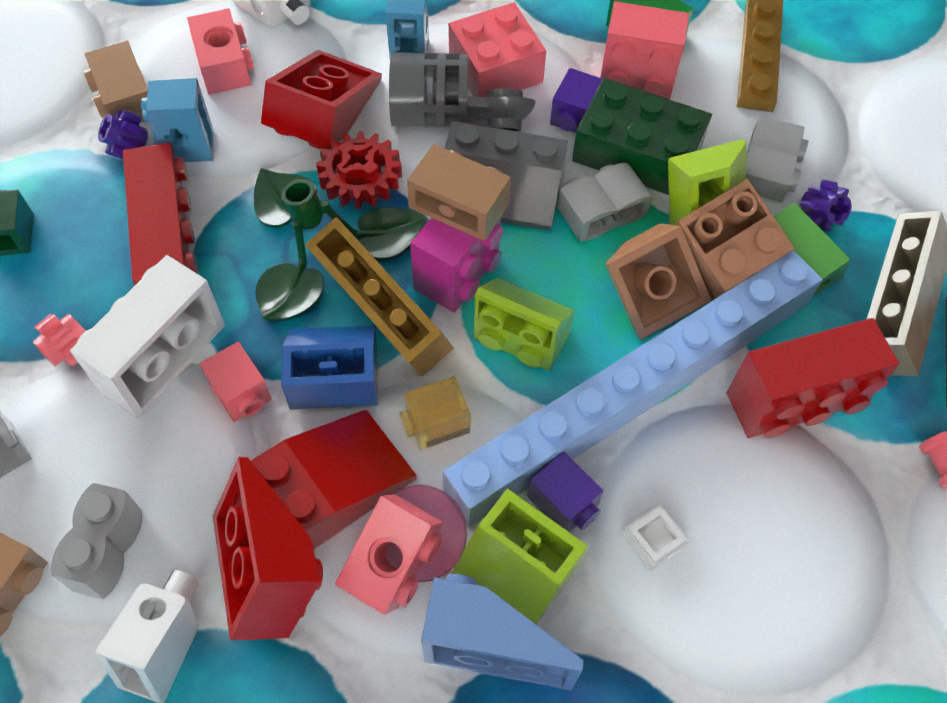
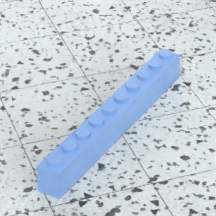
M792 250L443 470V492L467 526L471 527L488 514L507 488L517 496L529 488L530 480L563 451L573 460L805 308L823 279Z

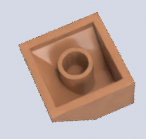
M659 223L624 242L605 264L635 334L640 340L712 301L681 226Z

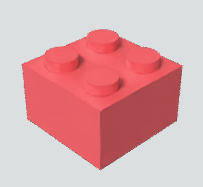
M614 1L600 78H607L670 99L685 45L689 13Z
M515 2L448 23L449 54L462 53L468 55V89L473 97H487V91L492 89L523 90L543 83L547 50Z

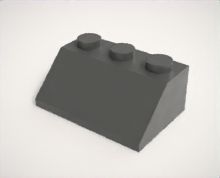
M452 121L444 149L456 151L465 158L486 167L496 168L503 174L511 177L509 205L501 216V223L551 231L564 171L568 140Z

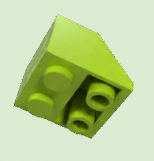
M740 139L668 158L670 225H677L676 223L680 219L746 180L747 141Z
M495 278L480 286L475 293L474 338L479 340L488 349L494 351L502 350L518 357L522 363L529 367H541L551 371L571 333L575 310L502 279Z
M507 488L476 528L451 574H461L474 578L477 581L476 585L487 587L537 625L582 564L588 545Z

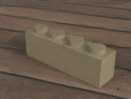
M942 211L898 214L867 317V319L874 318L900 363L891 375L919 376L947 271V224Z

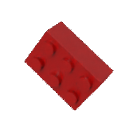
M869 318L748 352L726 394L747 438L762 434L766 438H772L786 432L791 426L804 422L806 426H813L827 420L834 413L845 411L847 415H851L866 409L871 405L870 399L873 395L888 384V377L900 363L874 318Z

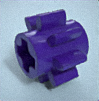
M117 110L115 116L107 114L103 118L98 131V140L107 144L105 153L123 159V150L145 147L148 139V130L139 126L142 117L123 110V112Z
M822 180L820 188L808 186V190L804 193L799 204L801 210L822 231L829 232L832 223L842 226L849 217L852 208L851 200L847 196L849 189L838 187V182Z

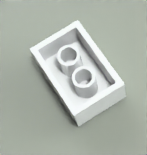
M166 255L158 264L149 268L144 273L142 279L124 297L119 298L112 305L110 311L92 329L87 330L80 336L77 344L70 352L100 393L138 419L226 325L207 280Z

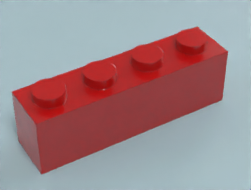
M171 142L123 150L131 271L134 285L142 279L144 273L149 268L158 264L166 255L199 275L195 254L189 251V244L195 243V235L190 219L186 220L185 212H190L192 208L188 190L182 186V181H188L184 158L176 157Z

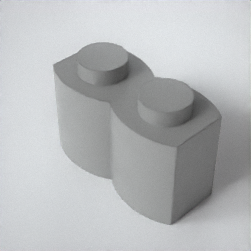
M759 115L746 152V179L750 181L759 196L782 202L787 191L795 192L802 171L795 168L796 162L801 163L803 161L809 140L802 139L804 126Z
M628 163L609 164L602 167L595 176L576 177L568 180L559 190L557 208L579 241H587L597 238L613 228L635 222L647 215L652 195Z
M92 483L79 498L73 513V528L59 542L51 563V575L71 591L105 599L117 585L124 565L123 553L136 540L142 524V510L125 490Z

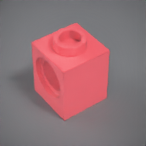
M239 341L199 363L208 383L233 422L242 417H249L258 413L266 403L272 400L265 380Z

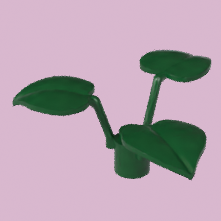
M261 168L254 188L255 213L262 224L272 228H281L293 221L292 226L295 230L299 257L298 266L291 263H280L267 269L261 275L256 285L255 295L262 318L274 322L291 320L311 310L320 300L324 292V277L318 270L305 269L307 258L303 229H312L318 226L323 214L326 213L332 220L337 217L356 239H361L360 243L375 260H391L407 252L410 249V242L425 226L426 216L403 208H376L361 215L358 220L360 230L358 231L352 228L331 208L328 200H319L315 184L310 179L297 174L277 173Z

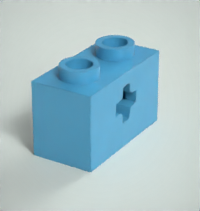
M387 0L385 13L389 60L391 52L428 53V0Z
M198 79L149 81L147 98H142L141 109L144 121L150 122L152 125L154 145L171 142L176 157H183L185 162L213 161L214 129Z

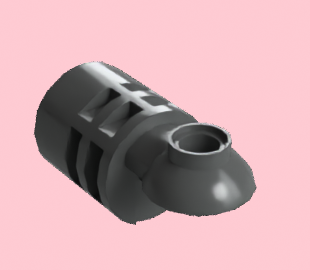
M391 52L389 64V112L391 126L451 127L452 121L467 123V120H488V127L518 132L521 131L522 120L535 107L536 101L524 98L523 91L517 89H492L487 91V97H468V55L462 53ZM427 77H433V105H427Z

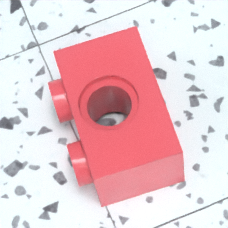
M230 8L186 17L208 95L250 86L251 82L247 70L254 69L249 47L241 48L242 44H247L241 22H233Z
M395 494L380 496L335 585L383 615L392 612L400 606L405 608L418 589L420 582L414 578L423 562L426 564L431 562L441 545L442 537L437 534L444 522ZM390 542L396 544L402 551L403 560L399 568L393 567L386 558V549Z

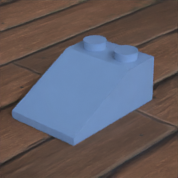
M448 574L446 579L434 577L421 638L424 662L572 691L582 673L583 659L487 587L476 585L477 581L474 578L461 574Z

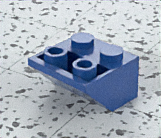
M376 325L290 329L282 346L281 387L289 409L378 405Z

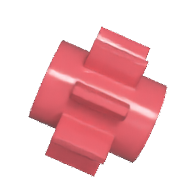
M50 314L34 326L41 335L32 343L52 365L56 367L63 360L72 367L78 363L70 350L86 331L71 315L67 314L59 320L55 315Z

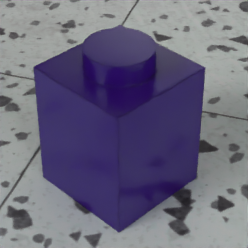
M569 68L553 97L550 125L576 133L603 79Z
M563 451L530 480L527 497L545 516L570 533L576 526L581 531L584 530L598 517L601 512L598 505L604 490Z

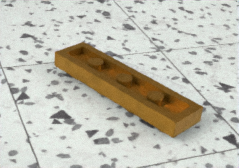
M747 0L736 107L766 112L774 111L778 93L783 0Z

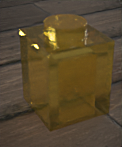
M455 376L404 393L406 410L399 412L406 436L411 437L415 435L420 450L470 433L471 414Z

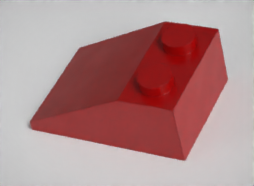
M316 50L265 81L261 124L273 128L280 135L294 136L307 141L314 148L329 150L331 149L330 140L333 139L339 142L343 139V134L349 132L379 85L382 73Z
M367 409L284 439L251 460L260 474L311 537L314 549L374 509L380 496L394 495L417 479L416 473Z
M238 457L212 516L230 641L289 638L299 619L305 615L306 607L315 591L319 590L322 585L323 566L321 561L315 557L312 539L249 458Z

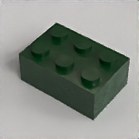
M603 78L576 130L572 161L598 171L609 164L628 163L645 187L669 195L668 158L701 150L713 114Z

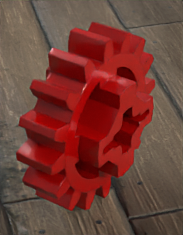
M359 131L357 138L351 139L349 134L344 133L343 142L339 143L332 139L329 141L331 151L323 149L320 151L321 161L316 162L321 190L326 189L329 200L339 196L340 206L345 207L349 201L355 203L356 209H361L362 203L368 201L372 207H376V198L380 196L385 200H389V189H399V178L402 177L399 151L392 150L390 140L379 143V134L374 133L370 139L365 138L363 131ZM384 165L385 169L382 173L381 167Z

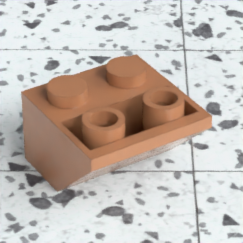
M748 179L676 223L677 226L682 227L712 301L795 249Z

